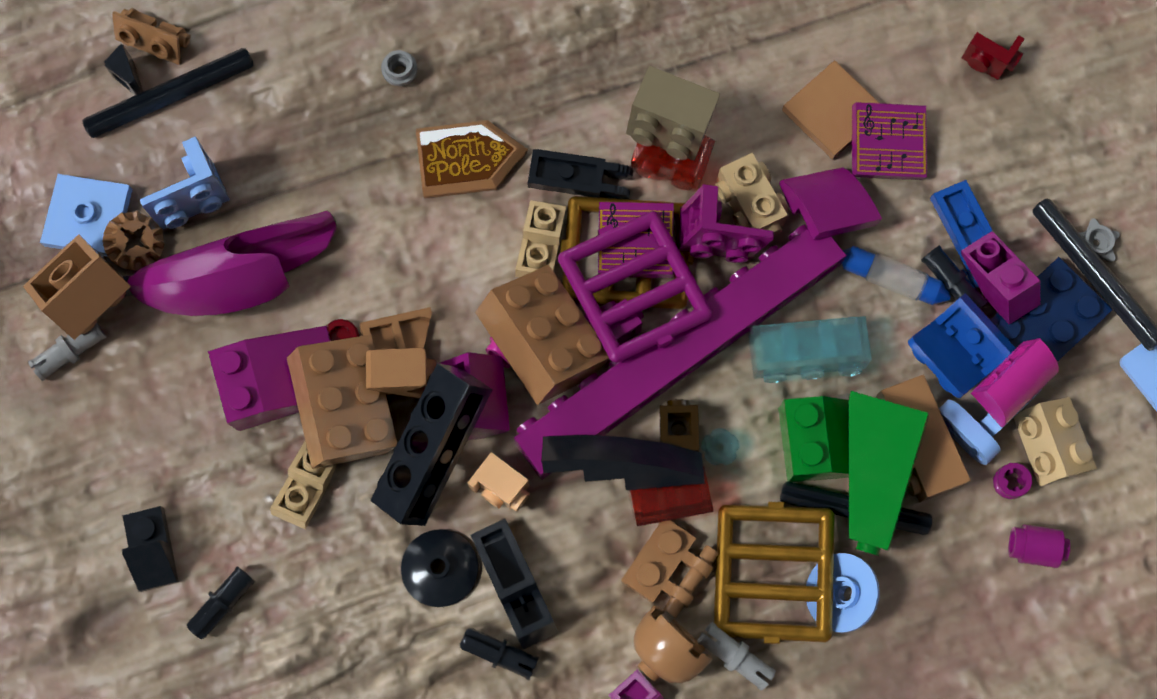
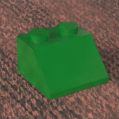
M826 396L784 399L778 411L787 481L804 482L849 478V400Z

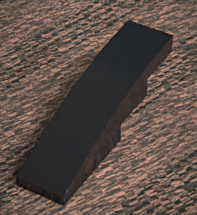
M599 435L543 436L541 461L544 473L583 470L585 482L624 479L626 491L705 484L701 452L666 443L628 437Z

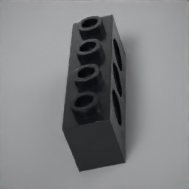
M437 363L434 371L428 378L427 385L417 406L411 413L410 420L400 440L394 448V453L383 475L378 480L377 487L370 501L399 524L426 526L493 389L462 368Z

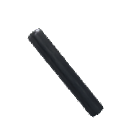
M788 481L782 485L780 493L781 502L803 508H828L835 515L849 518V495ZM902 508L896 529L927 535L932 528L933 517L928 513Z

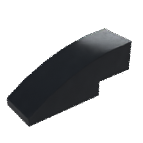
M502 519L471 534L470 536L523 650L559 633L506 519Z

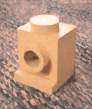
M492 452L467 482L469 488L475 493L480 487L484 489L481 496L498 509L504 504L510 510L513 509L517 512L530 495L526 491L529 487L528 479Z

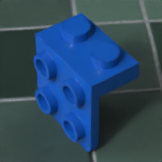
M966 293L933 322L908 340V344L916 359L926 364L938 378L941 387L945 391L952 393L956 398L964 396L1016 349Z

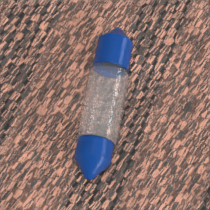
M856 246L842 250L846 254L844 261L841 263L843 269L865 278L868 282L930 305L946 302L951 298L944 283L929 276L926 272Z

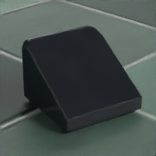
M120 44L104 61V66L116 81L134 95H137L144 91L132 57L124 45Z

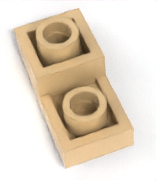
M530 200L523 229V240L515 269V277H522L547 265L553 271L555 270L566 214L565 206Z
M304 441L288 469L286 482L270 507L271 515L306 529L329 485L337 464L312 469L306 441Z

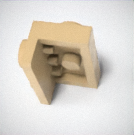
M1070 397L1036 404L1020 411L1014 417L1038 485H1046L1063 478L1084 474L1097 469L1092 457L1091 448L1087 444L1078 420L1077 411L1073 407Z

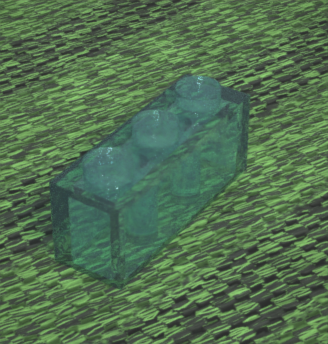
M866 316L752 326L748 335L753 378H764L765 383L782 382L787 380L786 376L801 375L804 380L818 379L824 377V372L839 371V376L858 375L872 361Z

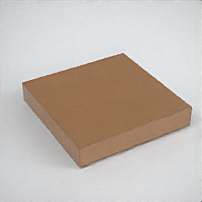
M834 60L784 104L782 111L833 160L852 143V105L856 102H879Z

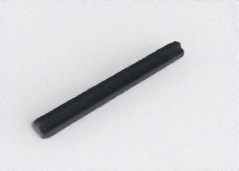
M241 48L85 117L82 120L83 126L87 134L91 138H95L248 70L254 66L253 60L248 50Z
M1046 198L1039 202L1032 210L1034 216L1142 345L1149 351L1156 349L1157 325L1051 199Z

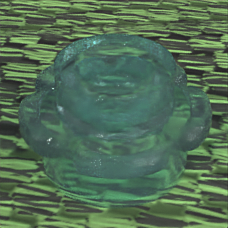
M718 428L703 438L701 448L705 451V459L713 465H719V463L728 465L737 457L736 451L739 449V441L735 435L726 429ZM718 444H722L724 446V449L722 451H719L717 449Z

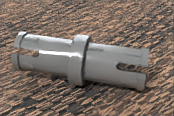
M96 323L89 332L80 334L75 340L69 335L66 337L59 336L55 339L56 344L34 359L29 360L28 363L31 368H35L34 373L44 381L67 363L72 362L74 364L80 360V354L102 339L104 340L107 336L104 331L100 330L101 327L98 323Z
M711 622L705 630L717 641H713L702 632L697 643L725 662L724 667L729 671L736 670L757 686L760 691L765 689L768 683L756 672L759 671L769 680H772L776 670L749 652V646L743 641L737 643L719 629L716 624Z

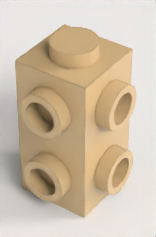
M753 153L721 167L715 186H718V195L722 202H729L735 214L732 217L736 226L774 231L775 237L783 231L782 227L789 211L788 205L780 192L775 193L769 183L771 176L766 165L762 161L758 162Z

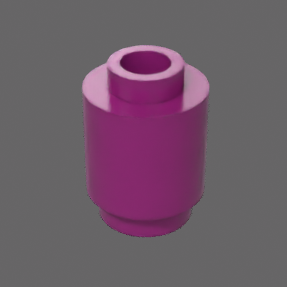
M1023 524L1022 527L1012 528L1009 537L1008 554L1011 558H1017L1019 563L1059 568L1061 562H1066L1069 558L1070 540L1064 538V532L1061 529Z

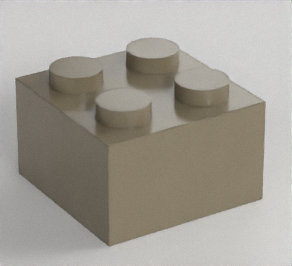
M648 66L632 104L626 134L630 135L635 142L641 145H655L665 149L670 156L676 159L695 161L711 122L720 93Z

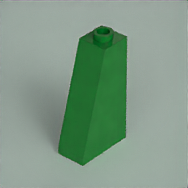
M851 391L849 396V539L858 541L857 550L879 556L881 549L890 551L929 414L928 412Z

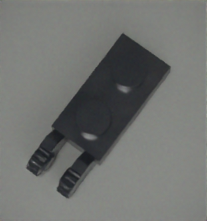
M533 149L527 186L528 188L600 198L602 196L604 198L629 199L630 189L602 183L603 175L614 179L626 180L632 179L634 170L631 166L605 162V159Z

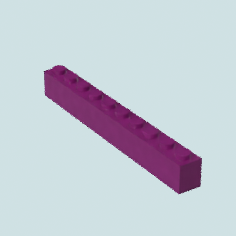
M806 224L798 227L788 236L790 241L781 248H778L776 245L770 247L758 258L760 263L750 270L747 266L742 267L729 278L731 283L725 288L719 290L715 287L704 295L713 311L710 320L674 336L673 343L660 349L655 345L619 363L611 361L609 363L611 369L601 376L594 373L578 385L580 391L570 398L563 395L548 406L549 413L538 421L535 417H532L521 424L516 430L518 435L514 437L515 445L541 480L545 479L552 473L543 472L541 461L543 436H605L839 268L846 254L831 236L813 240ZM686 308L680 311L670 321L689 313V310Z

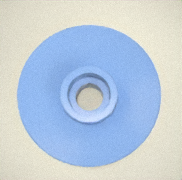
M838 553L834 554L832 631L839 633L852 632L864 626L875 613L879 602V583L875 572L863 559L852 554ZM818 564L811 571L806 586H817ZM850 587L852 595L850 600L846 601L844 592ZM806 602L810 614L816 621L817 602Z

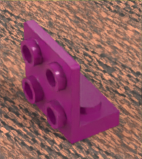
M703 184L680 208L679 251L690 252L692 257L709 258L714 255L726 257V261L731 263H744L774 239V231L718 223L722 213V202L718 200V186Z

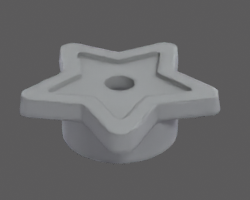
M1091 219L1087 230L1079 234L1100 259L1108 262L1115 261L1113 246L1120 236L1119 232L1111 231L1108 227L1100 225L1096 219ZM1094 240H1098V241H1099V245H1098V246L1094 245V243H1093Z

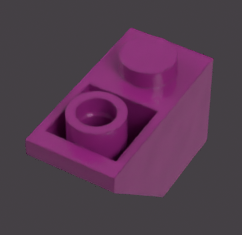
M993 231L961 250V255L985 299L1009 325L1040 305V280Z

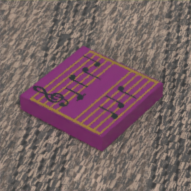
M854 103L852 105V175L863 178L923 180L927 178L926 106Z
M599 202V229L610 224L615 228L648 212L656 211L673 238V203ZM650 228L599 251L598 274L659 247ZM665 260L630 277L673 278V270L669 262Z

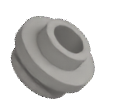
M401 50L389 53L381 65L384 79L394 86H405L411 83L418 71L414 57ZM398 66L406 68L405 72L400 74L394 73V69Z

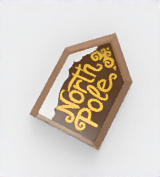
M488 120L416 129L424 198L497 190L506 179L505 176L528 152L527 148Z

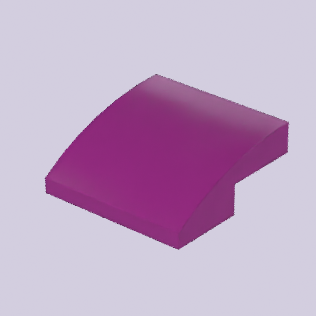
M844 167L783 179L779 183L792 214H802L813 240L874 227L882 220L877 207L865 188Z

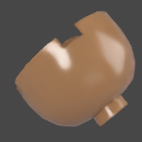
M654 605L642 618L633 638L634 649L642 660L637 666L654 682L659 677L670 683L680 684L692 680L713 660V657L703 653L705 648L699 645L697 640L675 619L669 623L662 616L665 611Z

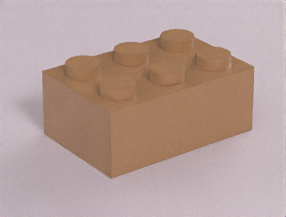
M549 265L492 289L475 312L537 405L579 385L587 377L597 373L609 360L596 332Z
M372 335L298 346L287 357L312 469L385 455L396 447L397 440L386 393L366 390V351L375 350Z

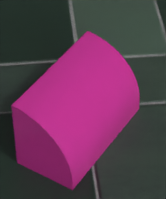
M1040 338L1024 341L971 394L1000 427H1004L1057 375L1059 371L1058 363L1053 353Z

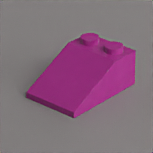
M327 326L246 339L208 351L227 424L238 431H242L299 413L287 357L298 346L331 341Z

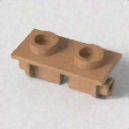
M134 8L124 9L121 14L113 11L115 40L177 65L181 63L180 47L186 48L191 38L184 28L176 27L164 21L156 28V18L138 12Z

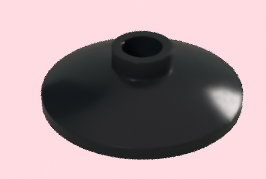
M431 530L419 535L409 544L402 557L401 577L405 588L414 599L427 606L447 607L460 602L470 593L477 580L478 560L474 549L464 537L449 530ZM436 560H442L446 565L445 570L440 574H435L431 570V565Z

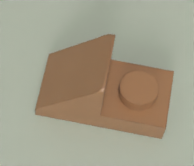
M423 348L366 351V390L420 398L427 385L429 376L436 367V360L426 358V350Z

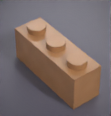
M924 374L883 389L877 394L875 398L928 412L929 414L908 486V491L912 496H917L919 503L960 488L971 481Z

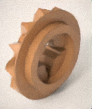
M138 211L120 213L109 221L103 234V246L107 256L116 265L128 270H139L156 262L161 256L165 245L162 228L157 225L151 216H146ZM140 229L144 230L140 239L144 247L135 245L125 252L128 238L124 234L129 233L133 235L136 231L139 232Z

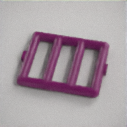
M656 211L648 212L613 228L612 224L598 230V236L569 248L558 256V261L609 359L614 363H619L655 345L659 349L673 343L674 336L712 318L713 311L662 218ZM650 228L659 247L588 280L584 279L576 263L577 261ZM665 260L669 262L677 277L676 279L605 312L601 311L593 293ZM679 293H686L694 308L693 311L619 345L610 328L611 325Z

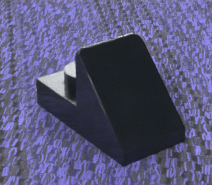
M162 506L122 515L128 548L122 549V555L138 591L144 592L179 583L165 509Z

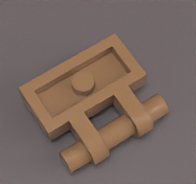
M664 516L620 582L652 604L662 591L671 597L663 610L676 619L682 608H688L694 597L692 594L703 578L707 579L713 571L711 565L719 553L707 545L698 557L690 553L688 550L696 540V537ZM681 562L690 570L680 585L677 586L669 581V578Z

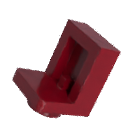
M977 32L961 59L968 62L969 66L975 71L985 72L998 80L1005 69L1012 72L1024 54L1018 49L1025 38L1018 35L1010 49L1007 50Z

